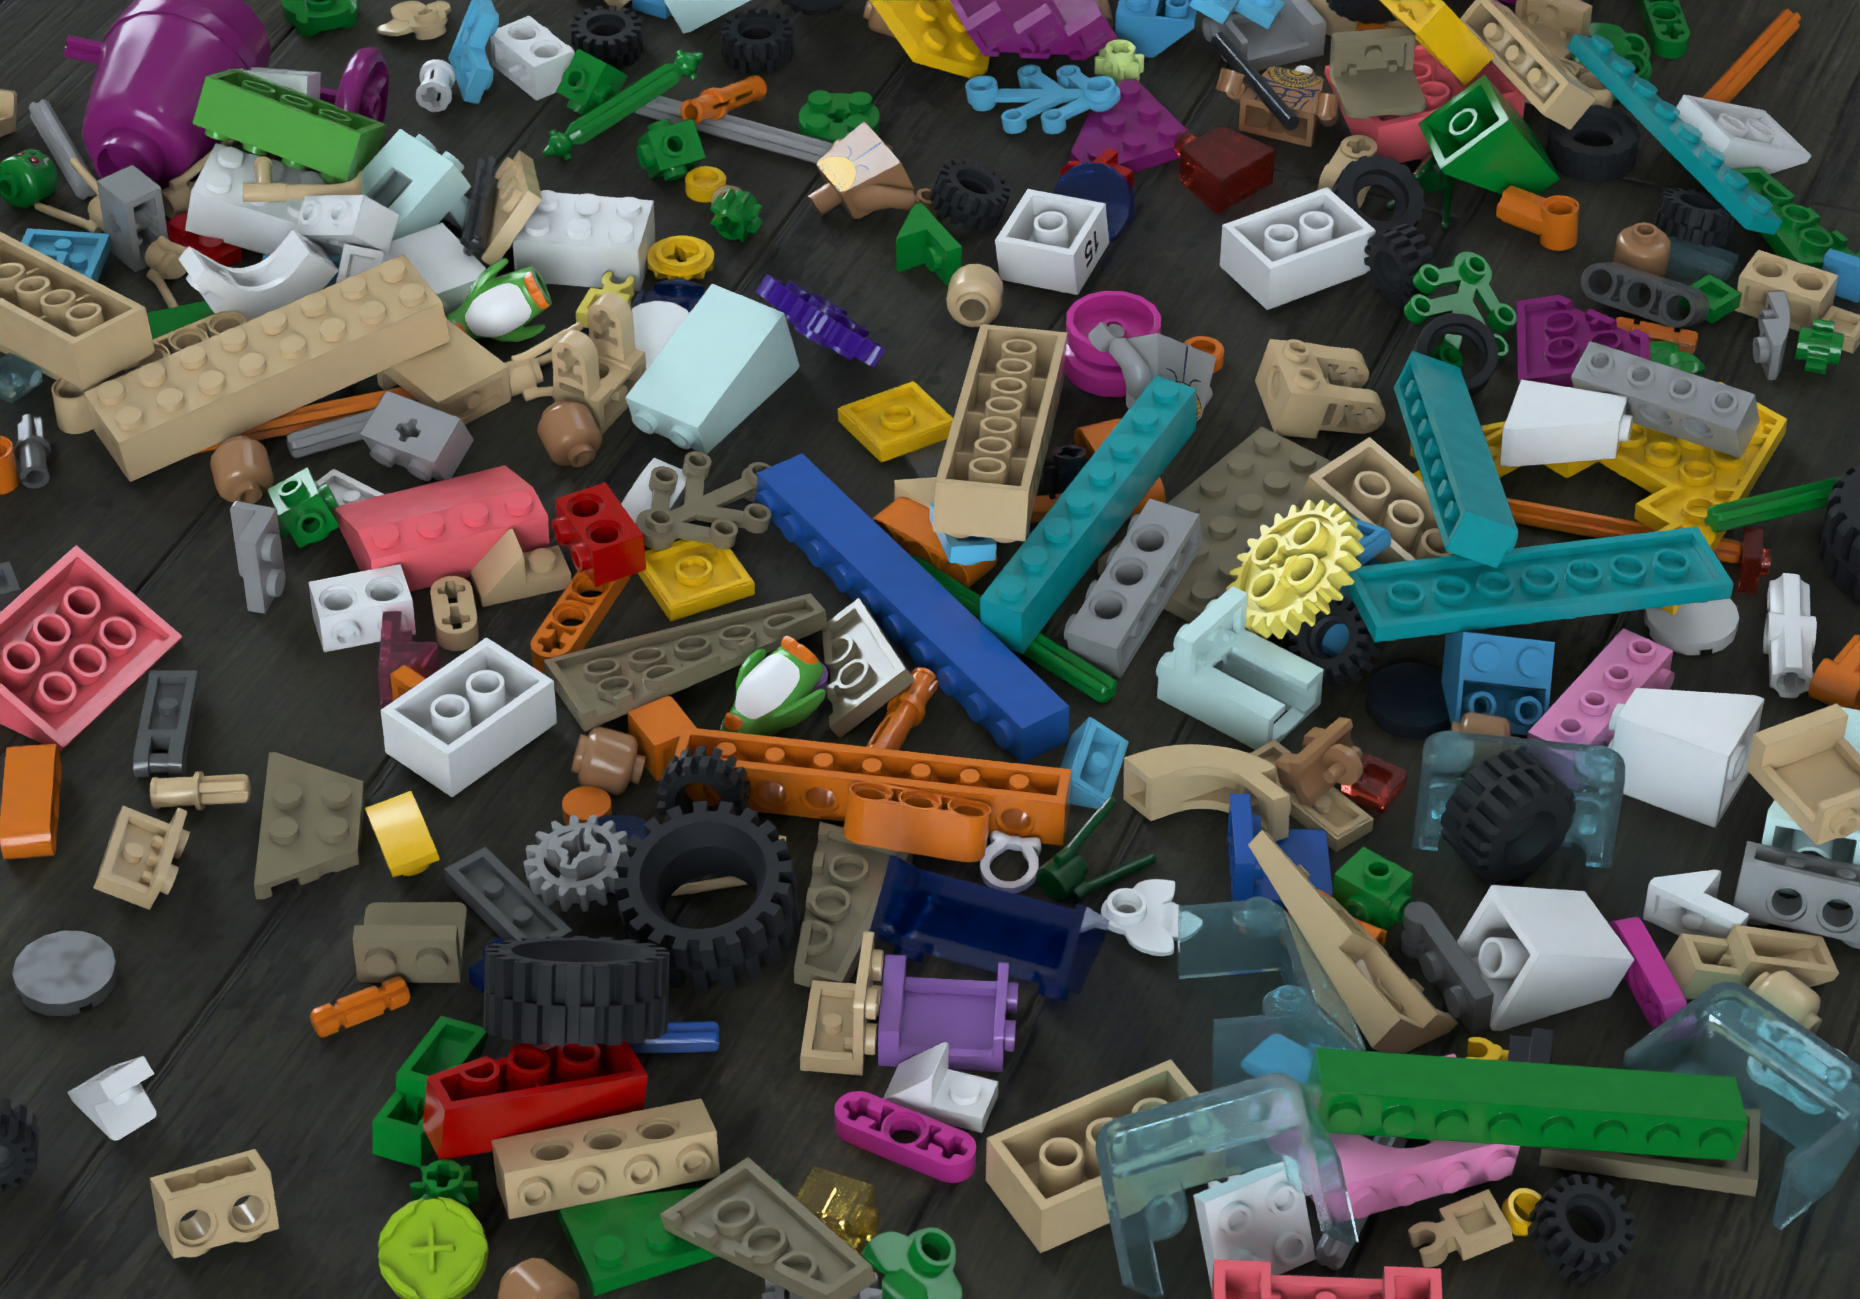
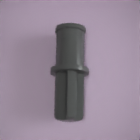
M25 414L22 416L23 421L17 424L18 442L14 448L15 456L20 461V480L23 479L22 484L28 488H41L48 483L50 478L47 459L50 457L51 448L49 442L45 439L43 419L41 417H32L31 414Z

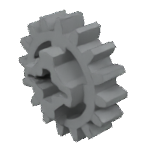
M572 815L569 825L562 826L556 820L551 822L553 832L550 834L538 831L535 834L537 845H527L526 854L528 860L523 861L526 878L530 883L532 893L535 895L542 894L543 903L547 906L559 900L561 910L565 912L569 910L572 903H579L583 912L588 911L589 902L597 900L603 906L607 905L606 894L609 892L615 894L614 878H619L616 869L619 856L629 857L626 846L628 842L627 833L625 831L616 833L615 822L612 820L599 826L597 815H591L586 823H579L577 816Z

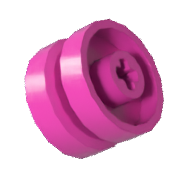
M1101 291L1088 294L1075 301L1067 311L1066 332L1068 334L1065 373L1071 383L1084 392L1101 397L1126 396V383L1121 367L1110 355L1109 351L1101 352L1091 344L1088 337L1089 333L1100 322H1104L1107 326L1111 324L1120 325L1124 330L1122 338L1125 339L1157 333L1161 334V314L1154 304L1132 293Z

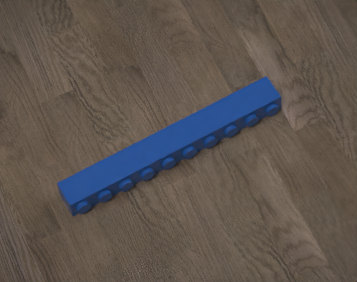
M803 453L757 473L758 493L755 495V503L765 505L770 509V520L782 531L784 537L789 542H794L807 555L813 566L820 567L832 579L840 592H845L853 601L859 598L869 609L879 626L885 631L889 640L893 643H898L911 656L917 667L932 671L937 676L935 680H939L941 690L946 695L952 696L966 710L972 721L979 722L993 736L1001 749L1008 750L1022 764L1068 742L1069 705Z

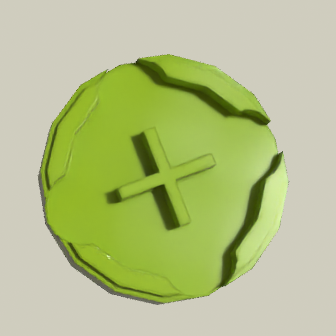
M442 1197L425 1201L422 1198L407 1203L390 1217L380 1233L378 1244V1262L381 1274L394 1293L402 1299L463 1298L476 1287L486 1271L489 1253L484 1228L471 1210L451 1198Z

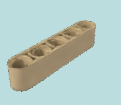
M222 311L153 339L154 354L141 360L135 367L121 370L104 379L101 384L218 335L227 329L241 325L246 322V318L239 312ZM63 378L55 381L51 391L57 425L60 430L69 434H81L94 429L83 393L92 388L83 390Z

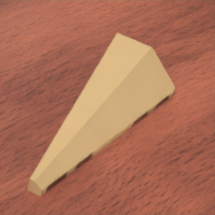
M1261 830L1248 844L1372 1049L1386 1053L1404 1054L1449 1033L1458 1024L1448 1012L1444 1013L1436 1009L1422 994L1424 988L1415 979L1410 980L1389 957V953L1334 898L1327 896L1324 898L1308 880L1310 874L1301 865L1296 866L1276 844L1275 839L1269 833Z

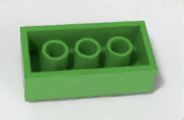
M236 68L205 77L192 123L205 128L204 134L221 141H229V138L244 143L243 149L258 155H267L268 152L282 157L281 163L288 167L305 170L306 167L321 172L320 178L336 184L355 178L359 170L362 172L379 153L387 124L340 109L333 104Z

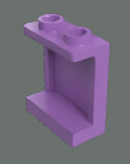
M886 955L878 1025V1066L897 1067L899 1063L943 1042H948V1069L1003 1072L1004 1051L1014 1052L1016 1020H1007V1013H1017L1018 982H1009V963H999L997 981L906 977V956Z

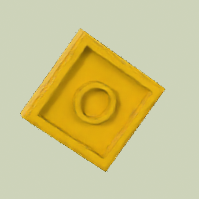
M914 381L837 408L838 421L881 463L948 439L953 422V417Z
M682 539L674 542L667 549L645 551L646 570L638 572V575L670 622L755 595V582L730 548L719 549L708 543Z

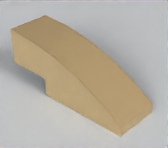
M1734 925L1726 939L1681 933L1664 960L1685 999H1743L1744 994L1753 981L1766 971L1769 974L1780 970L1788 971L1809 988L1833 981L1839 974L1822 936Z

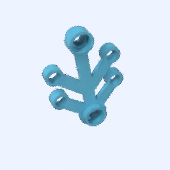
M1026 65L1018 70L1019 86L1023 89H998L996 79L991 76L974 77L965 85L967 101L976 111L991 110L996 106V102L1027 103L1017 109H1009L1002 114L1003 130L1009 134L1023 132L1027 128L1026 120L1042 113V129L1045 133L1057 134L1063 132L1067 127V119L1088 109L1095 112L1107 111L1119 102L1121 94L1119 87L1115 85V81L1107 76L1088 78L1075 65H1065L1057 70L1058 83L1043 74L1039 66ZM1061 103H1068L1058 109H1051Z

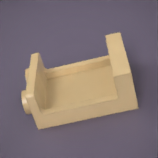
M446 319L450 342L407 361L392 365L391 368L377 373L378 385L384 390L400 385L422 404L461 418L465 425L511 401L509 366Z
M1837 703L1754 733L1747 766L1748 772L1817 846L1836 838L1847 837L1853 832L1860 830V754L1844 738L1848 715Z

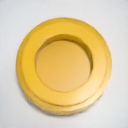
M711 166L697 167L688 172L685 177L686 195L697 202H711L713 193L719 187L726 185V175L724 172Z

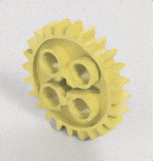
M1307 500L1302 511L1296 505H1292L1288 517L1283 518L1279 513L1275 514L1274 525L1271 528L1262 525L1260 526L1262 536L1258 540L1248 539L1247 543L1251 547L1250 551L1237 555L1236 558L1242 562V565L1230 571L1229 574L1236 581L1227 586L1226 590L1234 586L1248 593L1246 628L1254 634L1259 633L1264 639H1268L1272 633L1278 639H1282L1287 629L1294 635H1297L1301 629L1302 622L1306 621L1313 627L1318 612L1321 611L1326 615L1330 613L1328 603L1332 599L1337 601L1343 600L1344 597L1339 590L1342 586L1354 583V580L1348 574L1350 571L1361 567L1362 564L1355 557L1364 552V547L1358 542L1363 537V534L1356 528L1358 523L1336 503L1330 506L1325 500H1321L1316 506L1311 500Z

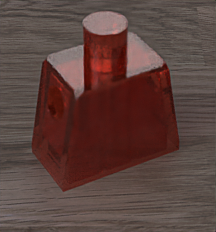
M1217 127L1199 138L1189 132H1183L1175 141L1174 152L1180 155L1179 179L1181 184L1218 214L1273 183L1275 149L1271 146L1226 127Z

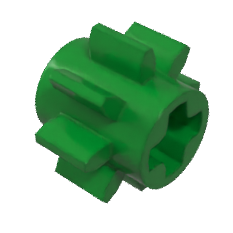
M729 188L724 197L717 196L710 207V210L716 214L711 221V225L715 226L717 232L723 238L730 240L739 239L741 242H744L749 233L756 234L763 223V220L757 217L763 206L758 204L756 198L750 192L734 191L732 188Z
M1814 318L1812 328L1800 327L1795 359L1806 361L1804 371L1825 374L1827 364L1839 366L1844 334L1833 332L1835 322Z
M437 1160L427 1167H420L422 1182L410 1183L412 1201L422 1198L424 1201L438 1199V1197L451 1198L469 1208L468 1204L480 1201L478 1182L472 1181L471 1167L469 1165L461 1167L452 1160Z

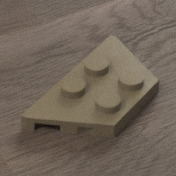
M277 752L269 753L254 880L256 900L271 897V887L297 878L299 884L304 885L318 880L326 873L339 872L359 864L365 804L364 781Z

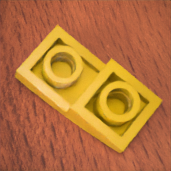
M411 791L365 808L393 878L399 875L413 876L425 871L431 863L440 860Z

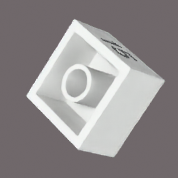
M1027 189L995 239L999 277L1001 280L1078 295L1109 244L1106 204Z

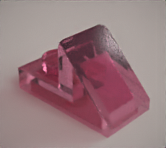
M389 611L382 614L378 666L382 709L393 702L390 674L398 668L406 665L425 679L440 670L437 643L413 642L412 630H404L402 611Z

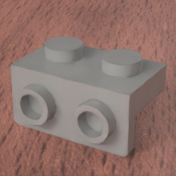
M235 501L230 508L239 574L244 580L248 611L265 614L274 598L281 596L286 580L277 508Z

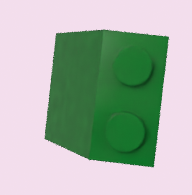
M1483 75L1418 123L1440 169L1446 175L1501 195L1511 185L1539 195L1560 180L1536 133L1486 75Z

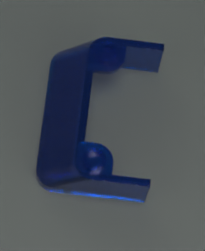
M890 855L869 932H874V938L894 945L892 955H904L907 960L922 963L924 954L994 973H998L999 963H1009V977L1039 984L1037 994L1067 1002L1069 993L1080 994L1104 942L1109 920L1087 906L1076 904V908L1071 909L925 871L899 857Z

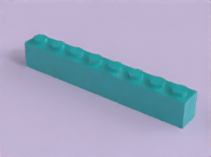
M1412 351L1394 386V391L1445 550L1497 568L1504 554H1510L1514 549L1518 539V528L1460 367Z
M1156 375L980 597L981 623L1008 649L1021 654L1026 651L1196 430V388Z

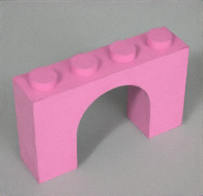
M1450 1054V1055L1442 1056V1057H1456V1058H1457V1056H1456L1455 1054ZM1306 1092L1275 1100L1266 1136V1141L1280 1159L1289 1156L1299 1163L1303 1189L1331 1225L1352 1219L1365 1218L1370 1214L1399 1206H1408L1417 1201L1446 1193H1455L1460 1189L1489 1181H1498L1504 1177L1511 1176L1520 1146L1441 1140H1429L1431 1143L1416 1148H1395L1376 1143L1362 1135L1313 1132Z

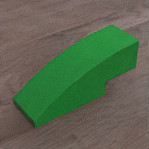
M440 1016L397 1071L396 1091L372 1120L373 1155L419 1168L423 1166L434 1150L423 1129L427 1077L481 1058L489 1037L488 1031H484L481 1026Z

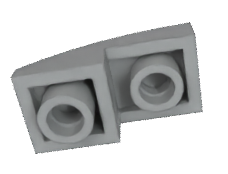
M1785 291L1768 292L1765 310H1760L1758 316L1760 335L1753 340L1754 360L1756 363L1761 364L1767 380H1776L1783 364L1790 326V308Z

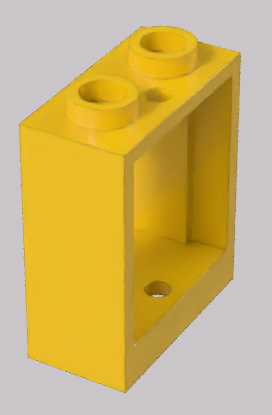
M1379 0L1404 27H1408L1415 33V39L1465 86L1494 58L1493 54L1442 0Z

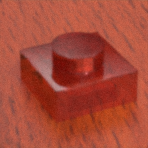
M1744 529L1738 562V592L1756 594L1759 576H1768L1771 549L1763 548V529Z
M1365 753L1360 759L1363 765L1361 778L1352 785L1341 784V793L1355 802L1384 814L1406 787L1408 771Z

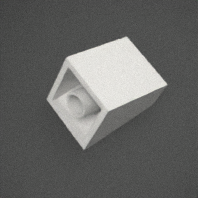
M1636 688L1625 705L1622 703L1617 704L1610 719L1609 730L1615 732L1614 739L1611 740L1606 750L1603 765L1609 767L1606 788L1716 828L1749 773L1747 766L1753 734L1759 730L1765 698L1745 694Z
M1491 885L1457 941L1494 993L1490 1019L1492 1031H1503L1610 998L1634 961L1632 955L1585 891Z

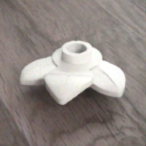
M1150 879L1137 883L1133 889H1117L1108 896L1101 908V920L1109 930L1125 935L1133 948L1153 956L1173 954L1174 941L1188 938L1202 925V918L1172 902L1175 894V882L1171 880Z

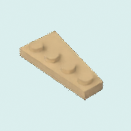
M520 150L513 160L507 157L495 175L498 182L496 183L486 245L481 255V260L490 266L502 259L542 200L533 159Z

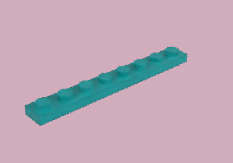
M1578 34L1573 35L1567 48L1746 230L1775 235L1783 221L1771 210L1772 203L1764 196L1754 193L1747 186L1749 180L1741 173L1730 169L1724 163L1725 156L1715 148L1707 146L1701 139L1702 133L1695 127L1685 123L1679 117L1680 111L1672 104L1663 101L1656 94L1658 89L1650 82L1641 79L1634 72L1636 67L1612 50L1614 45L1609 40L1597 34H1593L1592 37Z

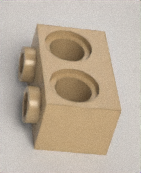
M1757 250L1739 276L1737 291L1741 292L1742 296L1740 307L1734 311L1758 318L1760 310H1765L1768 292L1785 291L1790 308L1789 328L1799 332L1800 327L1812 328L1814 318L1822 319L1830 306H1833L1839 275Z
M255 1149L150 1178L159 1236L173 1259L182 1256L197 1257L208 1252L210 1248L234 1241L250 1242L258 1239L263 1233L279 1229L271 1171ZM250 1195L246 1202L239 1206H234L238 1199ZM197 1210L192 1218L180 1221L186 1213Z

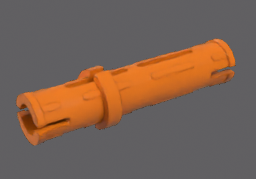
M752 75L720 89L714 87L706 89L700 93L699 97L685 100L680 108L681 117L684 121L693 119L695 125L705 120H719L728 111L740 108L754 101L762 100L767 93L766 83L760 76L755 75L753 77Z
M918 667L911 672L915 681L900 694L898 693L889 700L887 714L866 747L899 750L911 728L918 726L923 720L926 704L939 686V680H934L937 676L932 671Z

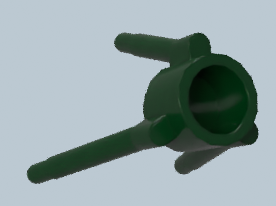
M1429 152L1424 156L1417 170L1413 172V178L1420 181V187L1426 192L1443 191L1440 227L1442 230H1446L1449 227L1452 191L1456 186V181L1451 176L1443 173L1433 153ZM1393 198L1386 205L1387 211H1392L1396 207Z
M1109 797L1084 826L1068 840L1063 848L1037 870V883L1042 891L1051 899L1061 902L1071 895L1079 902L1091 891L1136 872L1156 861V855L1151 853L1089 881H1085L1088 866L1076 851L1116 805L1117 800L1115 797Z

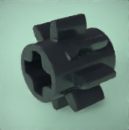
M1065 445L1054 449L1053 459H1045L1044 462L1045 488L1054 487V495L1063 494L1091 457L1087 458V450L1076 445Z

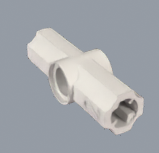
M1783 573L1778 579L1769 581L1767 591L1768 613L1764 627L1763 653L1769 654L1770 687L1774 688L1780 697L1797 698L1799 694L1808 691L1813 677L1812 657L1816 641L1817 621L1815 616L1810 615L1809 584L1803 582L1798 574Z

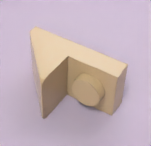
M509 529L470 571L471 580L482 607L566 589L571 582V572L559 545L523 553L513 529Z

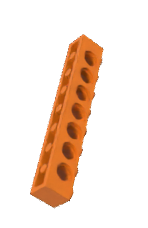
M689 727L682 728L675 755L679 758L683 750L690 748L694 756L697 746H706V755L712 756L714 748L723 750L720 759L724 761L732 755L737 759L734 770L743 766L747 772L744 781H750L751 789L748 794L750 797L746 807L756 812L844 821L850 785L856 782L869 781L980 800L989 805L992 811L988 838L996 830L1021 838L1036 837L1041 840V844L1064 846L1070 813L1071 769ZM691 783L685 787L686 794L694 802L707 801L708 806H715L721 801L719 793L706 784Z

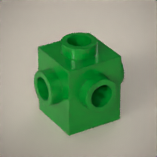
M577 49L571 63L562 75L556 92L570 99L566 107L581 115H585L618 94L628 75Z
M670 119L657 121L648 125V132L637 140L639 145L636 148L637 158L642 169H647L650 179L663 176L665 182L684 177L688 173V168L695 167L706 158L693 119L672 124Z
M308 467L267 489L275 508H277L280 535L284 538L290 534L299 549L309 543L323 540L331 531L340 527L332 511L339 507L336 498L327 483L320 486L317 484Z
M1362 847L1334 874L1332 898L1352 917L1387 931L1395 922L1398 924L1403 922L1404 908L1407 904L1414 902V898L1411 896L1413 873Z

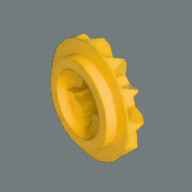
M692 236L664 238L653 244L648 250V269L654 271L657 279L668 278L670 284L677 280H683L688 284L691 278L704 279L705 272L713 270L714 250L704 240ZM679 256L680 260H683V262H678L676 257Z

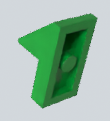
M922 203L915 204L896 239V270L903 271L926 264L931 272H935L946 285H949L952 275L961 268L962 246Z

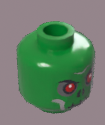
M24 150L4 159L0 163V195L13 207L20 209L32 207L38 202L41 203L49 199L56 192L58 185L56 166L48 156L39 150Z

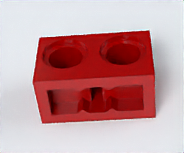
M606 482L555 499L557 518L552 520L555 538L561 546L566 545L568 547L576 569L579 572L585 571L595 587L646 570L644 535Z

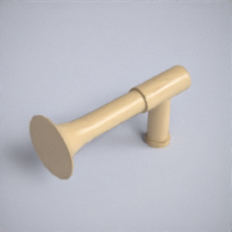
M265 156L254 160L253 167L256 183H243V202L304 201L305 196L362 195L360 170L355 178L340 184L272 183L271 170L273 164L271 159Z

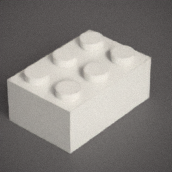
M215 143L191 191L185 230L206 237L224 239L225 243L261 254L271 255L291 231H295L303 201L243 202V183H256L253 163L260 156L240 151L235 147H227ZM271 159L273 164L271 170L272 183L336 184L320 178V174L317 172L291 168L277 160Z
M1326 187L1223 224L1220 267L1266 310L1366 274V272L1370 271V266H1366L1364 263V258L1368 257L1364 249L1365 246L1369 245L1367 241L1375 235L1376 230Z
M550 190L540 191L542 196L541 202L513 241L515 271L532 266L542 275L546 284L602 288V276L609 271L613 272L614 284L624 283L629 275L634 276L635 291H641L648 268L647 253L656 241L653 200H641L634 197H604L589 193L580 195L555 193Z
M486 637L381 709L385 753L449 796L454 797L557 723L554 680Z

